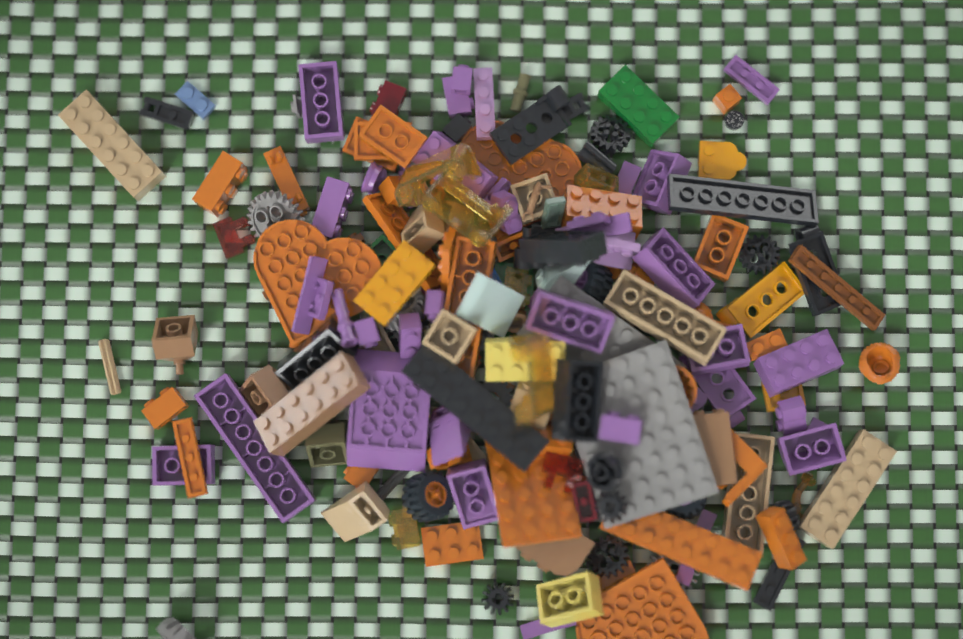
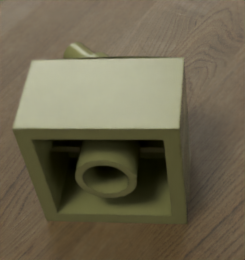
M330 419L305 439V447L311 468L347 464V433L344 422Z

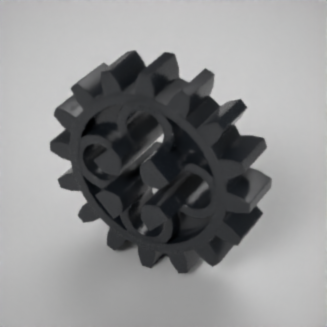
M606 114L605 119L600 116L598 121L593 122L590 129V140H594L593 145H598L600 151L605 149V154L609 150L613 154H615L616 150L622 152L623 147L627 148L631 139V129L627 128L628 123H622V117L617 120L616 115L609 118L608 114ZM610 126H614L611 142L608 143L607 138Z
M761 234L760 238L753 235L752 240L748 237L746 238L747 243L742 244V249L739 251L740 256H738L739 262H742V268L747 267L748 273L754 270L755 275L759 271H762L764 275L767 269L772 272V265L777 267V260H780V247H777V241L771 242L770 236L764 239V234Z
M607 535L606 540L599 537L600 542L593 541L595 546L590 550L592 553L587 555L590 560L588 564L590 567H593L592 571L594 573L598 572L600 577H603L604 574L608 579H610L611 574L618 577L617 572L623 573L622 567L629 565L625 561L630 559L629 554H627L629 549L625 546L623 540L619 541L617 536L613 540L610 535ZM603 551L606 556L612 555L614 559L618 560L620 558L619 562H614L611 557L605 558L601 553L598 555L597 553Z

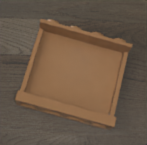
M714 409L709 414H705L704 411L692 412L717 486L737 484L729 411L724 412V409Z

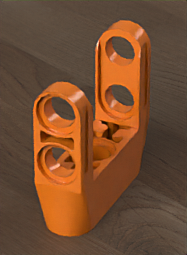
M732 429L734 460L747 474L726 494L722 501L726 507L731 505L768 467Z

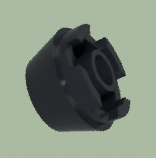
M609 452L595 454L586 465L588 467L589 477H587L589 484L593 488L604 492L616 489L626 476V466L623 460Z

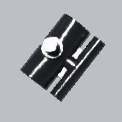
M587 141L577 155L579 160L586 165V169L582 172L583 176L589 177L590 174L596 173L606 181L617 168V164L608 158L611 150L605 154V149L600 151Z

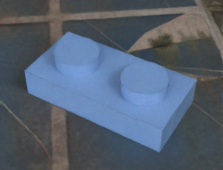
M189 81L175 94L203 120L216 108V105Z

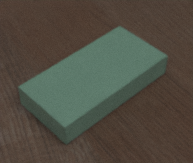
M564 196L545 200L541 219L542 229L561 226L566 205Z

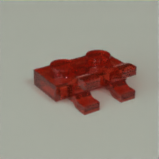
M244 216L233 221L232 217H227L213 223L226 259H231L245 253V246L257 243L252 234L240 238L237 229L250 226L247 223L248 219Z
M546 451L541 471L547 473L544 488L552 489L555 475L566 478L563 493L571 494L575 480H581L584 460Z

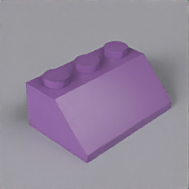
M651 149L632 195L642 196L643 207L657 213L671 215L672 211L668 210L667 176L669 173L687 175L692 163L678 153Z
M836 423L776 439L782 461L789 476L847 461Z

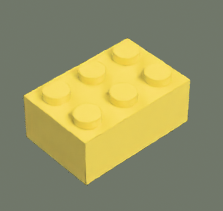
M589 571L536 585L540 623L553 628L604 615L599 576Z

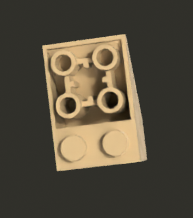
M437 190L412 212L401 232V240L408 242L422 255L440 240L445 232Z
M366 481L323 510L321 515L342 540L346 542L373 531L388 520L390 509Z

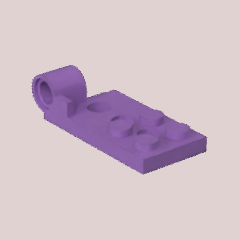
M683 354L679 357V360L687 366L686 369L689 371L687 356ZM735 369L693 376L698 387L708 396L707 399L711 403L713 410L724 409V412L729 411L731 429L745 420L740 410L756 400V398ZM719 374L722 376L723 381L716 384L712 381V376ZM727 389L732 390L734 397L726 399L723 396V392Z

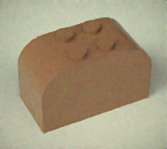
M582 535L581 538L515 547L521 551L520 556L529 562L532 559L538 562L536 566L547 573L550 570L554 574L566 576L579 569L595 543Z

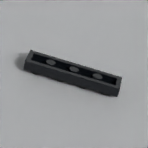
M797 537L801 548H803L806 541ZM773 558L752 602L771 611L791 570L778 568Z

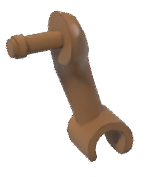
M536 183L527 211L522 215L524 222L526 214L532 216L531 221L534 220L533 212L541 189H552V185Z

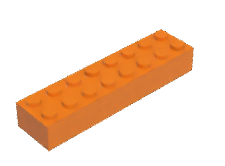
M456 236L445 309L456 315L455 313L476 272L492 279L498 243ZM459 317L479 330L459 364H455L475 380L483 328Z
M663 511L605 529L602 521L599 526L600 530L746 592L749 590L763 554Z

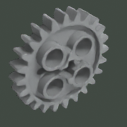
M270 190L268 193L264 191L257 195L250 202L251 206L247 208L250 211L247 216L251 218L247 223L253 225L250 231H256L254 237H260L268 227L279 221H304L305 218L300 217L303 211L296 209L299 204L293 205V198L288 200L286 193L281 196L280 191L276 193L273 190Z

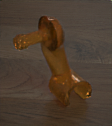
M809 472L803 473L801 477L802 482L795 489L791 503L797 509L799 518L803 517V514L800 512L802 510L801 495L808 485L814 486L816 484V480Z

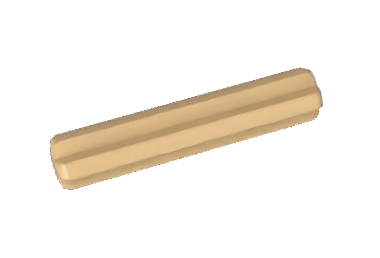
M109 339L100 340L98 344L110 394H120L121 387Z

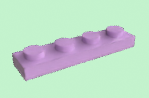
M492 67L473 68L477 141L492 140L489 136V133L495 130Z

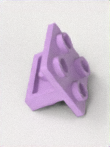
M629 232L611 237L605 236L608 254L601 256L600 260L593 262L599 265L631 270L632 257L640 252L641 244L635 243L636 234Z

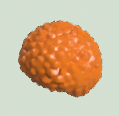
M882 342L870 344L861 352L858 368L870 381L877 384L888 383L899 373L900 354L890 344Z

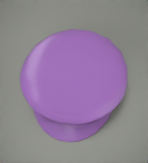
M375 161L370 164L361 185V192H368L367 194L369 195L379 192L378 186L387 176L386 170L381 165L378 166Z

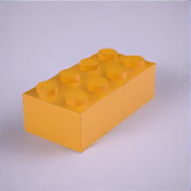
M403 240L354 299V302L383 326L387 327L436 266L408 242Z

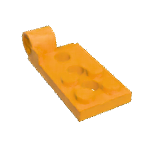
M783 261L740 297L735 298L731 303L720 309L716 316L720 321L729 323L731 326L742 324L745 333L749 338H752L803 296L804 292L799 279L786 262ZM778 283L784 285L785 290L783 293L777 291ZM765 294L771 299L769 305L763 303L762 299ZM750 306L755 307L757 311L754 317L748 313Z

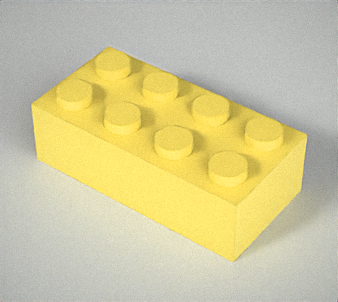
M552 337L485 338L486 382L555 381L557 359H565V342Z

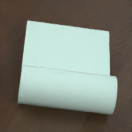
M476 272L455 314L504 338L525 296Z

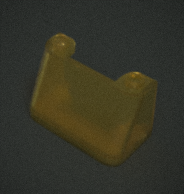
M459 143L406 168L394 193L398 206L417 207L423 204V195L429 191L426 181L445 172L449 178L455 180L465 176L475 180L483 176L471 147L468 144Z
M450 162L422 197L423 207L433 212L467 237L475 246L485 247L507 223L514 209L507 203L503 207H498L499 204L495 202L492 206L462 184L464 178H458L456 175L458 168Z
M543 334L509 336L511 358L517 363L528 362L530 394H525L523 401L519 405H515L516 424L530 423L550 413L554 407L549 339Z

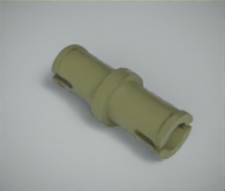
M525 73L519 74L509 110L517 113L521 112L524 99L528 95L527 88L531 79L530 75Z

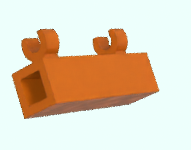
M278 146L263 153L282 195L286 193L288 200L293 198V205L299 204L296 209L303 211L300 217L308 215V211L311 209L282 147Z

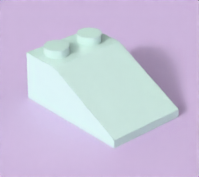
M560 263L553 266L545 265L543 269H539L536 273L537 288L549 291L560 275L575 284L588 265L577 267L576 264L561 266Z

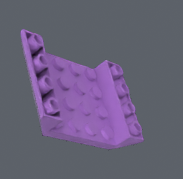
M358 349L355 360L371 388L350 404L347 466L425 472L430 396L401 373V370L412 358L400 359V352Z

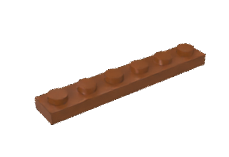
M798 245L788 261L870 330H876L885 314L803 245Z

